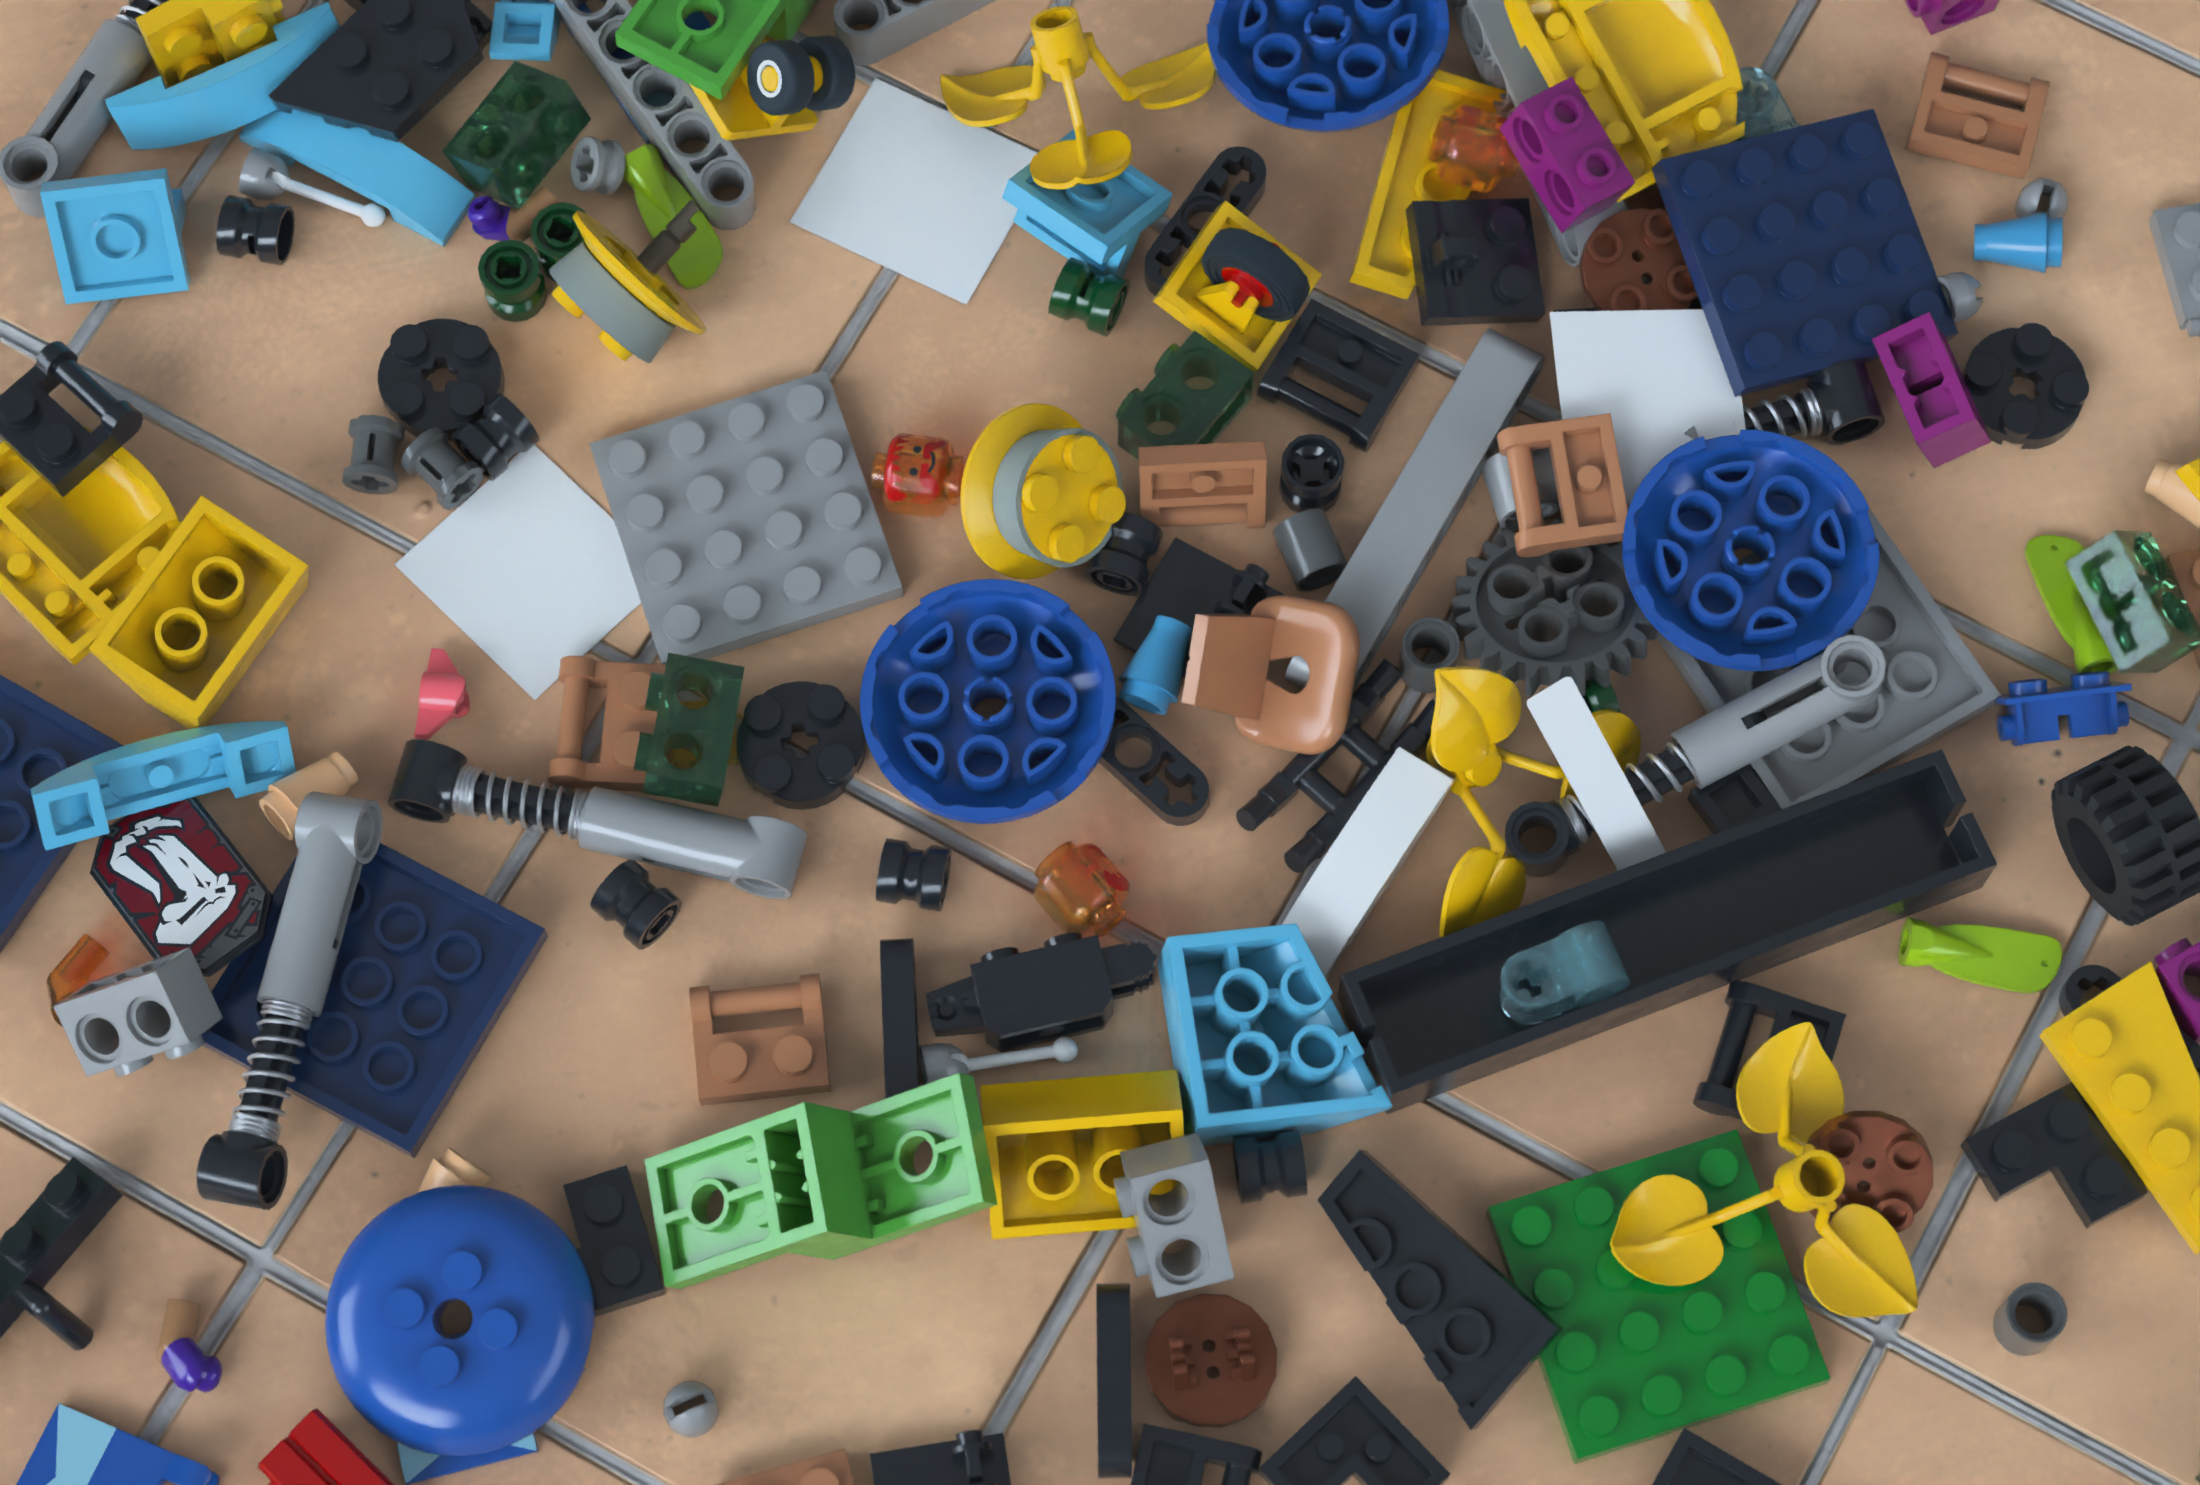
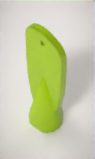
M645 144L625 155L623 180L634 189L637 207L652 240H654L662 230H667V224L690 200L694 201V199L679 181L664 169L662 157L654 144ZM700 209L690 219L697 230L685 243H680V249L666 263L679 285L689 290L702 286L710 280L723 260V248L720 239Z
M2042 535L2028 541L2024 552L2025 558L2050 617L2062 637L2074 650L2077 673L2109 671V674H2112L2121 668L2124 664V657L2119 646L2111 638L2110 619L2105 597L2089 554L2084 546L2076 540L2055 535Z
M1907 918L1900 933L1898 962L1902 966H1931L1946 975L1970 983L2023 994H2034L2046 988L2057 974L2062 961V950L2058 940L2047 935L2019 930L1959 924L1935 927L1923 920Z

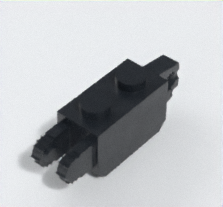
M1075 932L1054 936L1045 941L1044 948L1019 953V949L1015 947L990 951L981 957V962L970 965V977L926 994L932 1029L935 1037L984 1033L986 1043L1001 1053L1055 1041L1060 1037H1072L1102 1030L1113 1015V1000L1132 996L1136 991L1142 993L1144 989L1149 990V986L1153 985V976L1156 971V966H1154L1156 954L1152 953L1147 943L1141 944V941L1138 943L1132 941L1130 945L1122 943L1101 948L1098 935L1082 938V934Z

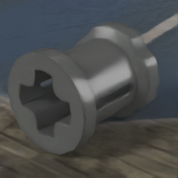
M362 415L351 419L348 430L349 435L354 439L351 465L344 469L342 482L346 487L361 493H393L398 489L399 476L394 472L397 444L404 440L405 427L390 418L377 415Z
M434 427L420 434L409 445L401 458L400 465L408 475H418L437 493V502L444 509L450 510L458 507L477 490L483 480L484 469L477 462H467L448 444V435L441 428Z

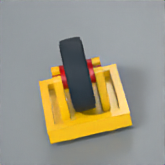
M1225 200L1217 206L1153 302L1251 375L1260 368L1322 274Z

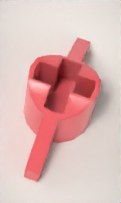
M431 648L428 668L422 675L419 690V712L414 732L415 739L429 740L452 718H461L467 715L470 709L465 678L458 673L444 649Z

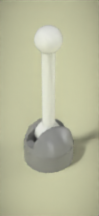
M254 147L244 162L238 185L239 193L255 199L271 200L282 195L287 190L357 215L369 227H378L385 220V210L377 203L362 205L290 179L288 166L282 158L274 153Z
M1060 1037L1053 1045L972 1058H967L961 1049L952 1044L935 1043L919 1046L923 1085L957 1073L968 1075L970 1071L1050 1058L1067 1063L1072 1061L1078 1053V1046L1070 1037Z

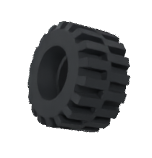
M2128 745L2058 780L2054 784L2055 789L2051 793V807L2056 832L2063 851L2076 876L2088 893L2116 920H2121L2124 924L2130 926L2138 925L2200 893L2199 817L2180 784L2151 754L2146 753L2137 746L2131 747Z

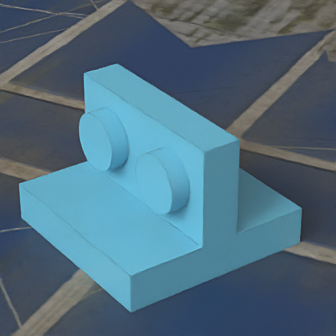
M1074 129L1059 141L1076 140ZM1029 163L1008 180L1002 198L1018 208L1014 223L1068 260L1073 257L1088 263L1093 273L1101 276L1112 273L1123 278L1140 233L1167 211L1173 193L1130 164L1121 174L1108 181L1087 185L1080 183L1068 189H1047L1033 181Z
M167 168L42 183L40 196L66 304L189 290L190 275L181 238L186 206L182 188L171 189Z

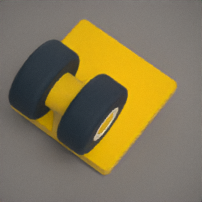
M766 35L762 43L753 51L749 62L723 100L691 84L690 86L721 137L729 141L812 130L818 122L814 111L836 109L848 101L855 85V66L848 48L836 37L829 35L807 37L796 43L792 40L770 41Z

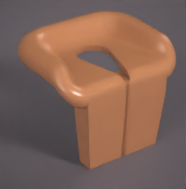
M1287 595L1272 596L1261 600L1252 609L1250 615L1195 614L1189 651L1190 660L1187 663L1181 703L1234 716L1237 730L1245 738L1257 744L1306 755L1326 752L1338 742L1348 723L1360 651V637L1357 626L1352 616L1344 608L1336 604ZM1300 656L1304 658L1309 667L1308 683L1301 692L1296 694L1267 678L1269 661Z

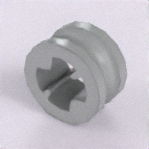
M589 136L582 138L575 147L571 160L572 182L580 191L590 192L595 189L600 194H613L620 186L625 171V156L620 143L614 140H604L601 142L599 139Z

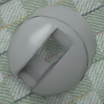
M2041 177L2033 180L2022 189L2018 197L2016 215L2017 217L2042 213L2036 211L2041 194H2045L2050 197L2047 218H2063L2068 207L2067 192L2062 184L2057 181Z
M1953 272L1937 277L1954 323L1966 320L1978 312L1983 303V298L1976 297L1974 290L1981 286L1978 280L1964 272Z
M684 1381L677 1384L668 1392L664 1401L663 1410L666 1421L674 1432L683 1437L694 1438L706 1434L713 1428L718 1419L719 1406L712 1390L701 1382ZM704 1395L707 1403L693 1407L675 1416L673 1407Z

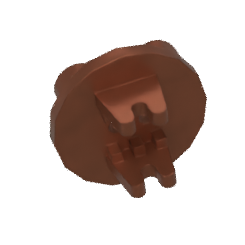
M1640 208L1619 211L1600 222L1583 246L1579 265L1583 290L1597 311L1688 309L1697 296L1666 209L1648 210ZM1632 254H1638L1641 261H1634ZM1641 277H1648L1650 284H1644L1641 281Z
M1851 1111L1826 1121L1807 1141V1144H1812L1815 1150H1824L1835 1156L1844 1170V1188L1835 1199L1837 1209L1830 1213L1829 1224L1834 1214L1840 1208L1855 1203L1870 1207L1879 1212L1891 1224L1896 1233L1906 1230L1912 1224L1914 1215L1923 1208L1933 1188V1158L1923 1136L1904 1119L1882 1111ZM1873 1158L1874 1161L1871 1163L1864 1162V1159ZM1861 1181L1869 1182L1866 1186H1861L1858 1183ZM1815 1208L1810 1211L1815 1218L1818 1209Z
M1198 1294L1176 1302L1156 1320L1146 1341L1145 1374L1153 1396L1160 1402L1165 1412L1171 1418L1187 1422L1193 1426L1221 1428L1246 1419L1251 1413L1265 1404L1276 1378L1277 1347L1268 1324L1250 1305L1228 1295ZM1206 1342L1213 1343L1215 1346L1214 1351L1205 1352L1202 1348L1203 1344ZM1211 1368H1215L1219 1372V1376L1215 1379L1207 1376V1371Z

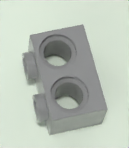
M190 947L90 981L53 1006L87 1077L112 1068L117 1077L130 1074L151 1063L154 1060L152 1055L165 1052L168 1060L186 1055L201 1047L205 1043L201 1034L223 1019Z
M1198 1133L1120 1152L1125 1176L1115 1178L1113 1181L1122 1217L1134 1216L1138 1236L1127 1238L1135 1276L1148 1275L1156 1298L1234 1279L1211 1166ZM1167 1179L1178 1181L1176 1186L1168 1193L1161 1195L1150 1193L1151 1189L1160 1181ZM1175 1240H1190L1188 1246L1180 1252L1172 1254L1163 1252L1166 1246Z

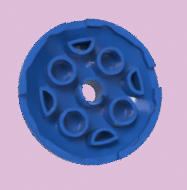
M1215 0L1209 23H1207L1209 54L1213 67L1227 90L1241 104L1258 116L1281 126L1311 132H1337L1367 126L1396 113L1408 105L1422 92L1437 72L1444 58L1449 37L1447 0Z
M1740 430L1739 435L1720 436L1707 440L1702 436L1691 440L1666 455L1650 470L1636 490L1627 512L1622 536V559L1628 585L1636 603L1650 623L1667 640L1684 652L1713 665L1743 671H1767L1795 666L1811 660L1824 653L1829 644L1837 638L1845 636L1852 629L1866 608L1875 587L1879 568V543H1876L1874 530L1868 515L1869 506L1863 494L1848 474L1832 459L1814 447L1786 435L1761 430ZM1737 549L1752 550L1760 556L1762 562L1754 565L1744 563L1741 566L1738 564V558L1734 555L1733 551Z
M978 579L949 585L919 599L920 605L907 613L894 626L890 624L874 646L863 674L860 690L861 722L867 745L881 772L901 794L913 803L931 813L960 822L976 824L1010 822L1030 817L1057 804L1078 788L1096 767L1109 742L1115 720L1116 688L1109 656L1097 633L1093 632L1078 615L1070 610L1068 603L1048 591L1030 584L1002 579ZM996 698L1005 703L1004 708L999 713L990 716V719H984L982 715L974 712L976 705L984 699Z
M474 1185L444 1186L421 1191L391 1205L370 1221L352 1241L337 1267L329 1290L325 1319L326 1342L330 1362L344 1394L363 1418L378 1431L400 1444L426 1453L444 1456L477 1455L502 1449L531 1435L545 1425L570 1398L585 1370L584 1366L590 1349L593 1328H595V1307L590 1279L577 1249L565 1232L549 1216L527 1201L493 1188ZM461 1300L470 1307L472 1325L464 1336L452 1339L442 1331L441 1318L450 1302Z

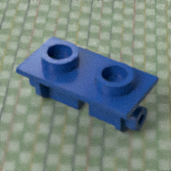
M2109 671L2070 675L2071 686L2047 688V679L2045 678L2008 682L2009 693L2001 694V697L1996 701L1998 704L2006 705L2007 715L1998 716L1997 718L1999 739L2001 741L2011 740L2014 746L2060 740L2058 716L2067 715L2069 738L2116 734L2118 727L2129 725L2128 706L2125 701L2117 702L2116 692L2132 690V684L2110 681Z

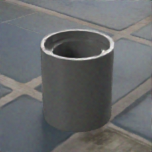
M1310 509L1292 515L1278 524L1273 531L1278 547L1299 591H1312L1335 582L1347 565L1327 515L1322 509Z
M1434 617L1422 618L1412 623L1405 631L1398 669L1403 672L1402 680L1411 689L1421 693L1436 692L1435 669L1456 666L1460 641L1457 632L1448 622ZM1421 647H1432L1440 651L1445 659L1437 664H1426L1419 661L1413 652Z
M2042 1283L2021 1285L1997 1309L1993 1319L1995 1336L1999 1343L2011 1353L2021 1356L2037 1354L2046 1348L2064 1329L2067 1321V1308L2061 1295L2052 1287ZM2027 1305L2036 1309L2044 1320V1332L2033 1334L2024 1330L2016 1320V1306Z

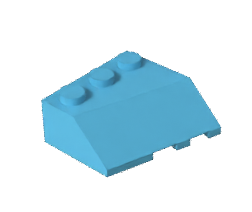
M1296 923L1167 937L1157 958V966L1174 1070L1177 1069L1183 1108L1184 1136L1198 1133L1203 1146L1232 1143L1233 1137L1253 1135L1258 1140L1274 1138L1280 1131L1295 1129L1299 1130L1300 1135L1311 1134L1392 1108L1393 1105L1383 1086L1377 1085L1362 1057L1365 1052L1354 1032H1349L1331 998L1333 992Z

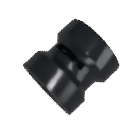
M229 195L221 207L218 218L216 243L219 254L242 258L247 253L258 256L261 262L282 266L289 256L293 242L295 217L292 206L271 202L265 207L255 206L249 198Z
M501 394L495 395L483 406L484 420L478 419L475 422H465L451 434L452 440L469 462H477L484 469L483 476L491 481H494L508 468V459L516 452H527L540 440L537 431L526 416L509 399Z
M1307 434L1294 439L1283 452L1279 490L1282 500L1293 511L1299 513L1310 509H1322L1326 512L1338 500L1341 490L1344 458L1341 449L1333 440L1323 435ZM1308 483H1309V484L1319 483V484L1316 485V486H1307Z
M1124 512L1123 516L1113 523L1111 527L1112 535L1099 553L1088 561L1085 575L1092 583L1105 590L1121 595L1137 596L1143 594L1150 575L1146 564L1149 557L1156 555L1163 532L1155 523L1133 513Z
M887 838L879 865L876 901L897 904L902 899L916 901L921 909L940 912L948 886L951 848L932 845L926 850L911 848L907 841Z
M629 859L620 864L604 879L592 897L590 906L605 921H616L623 927L624 937L637 949L643 950L652 945L666 932L680 912L682 902L669 889L656 888L649 882L648 871L635 860Z
M1298 1129L1280 1131L1270 1140L1259 1141L1253 1135L1232 1138L1235 1175L1241 1203L1261 1201L1267 1193H1273L1276 1190H1279L1287 1198L1307 1195L1305 1159Z

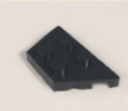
M367 0L268 96L280 111L291 114L292 110L295 109L321 116L325 123L346 129L353 127L363 128L370 135L398 142L461 82L484 57L471 25L464 0Z

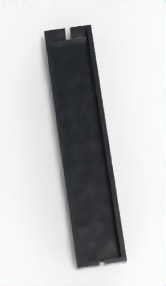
M1941 749L1342 974L1337 998L1351 1031L1356 1035L1361 1047H1367L1365 1062L1377 1085L1383 1086L1393 1105L1391 1109L1386 1110V1114H1390L1726 986L1732 981L1742 980L1981 889L1997 863L1972 812L1959 818L1949 836L1945 832L1944 828L1954 823L1967 800Z

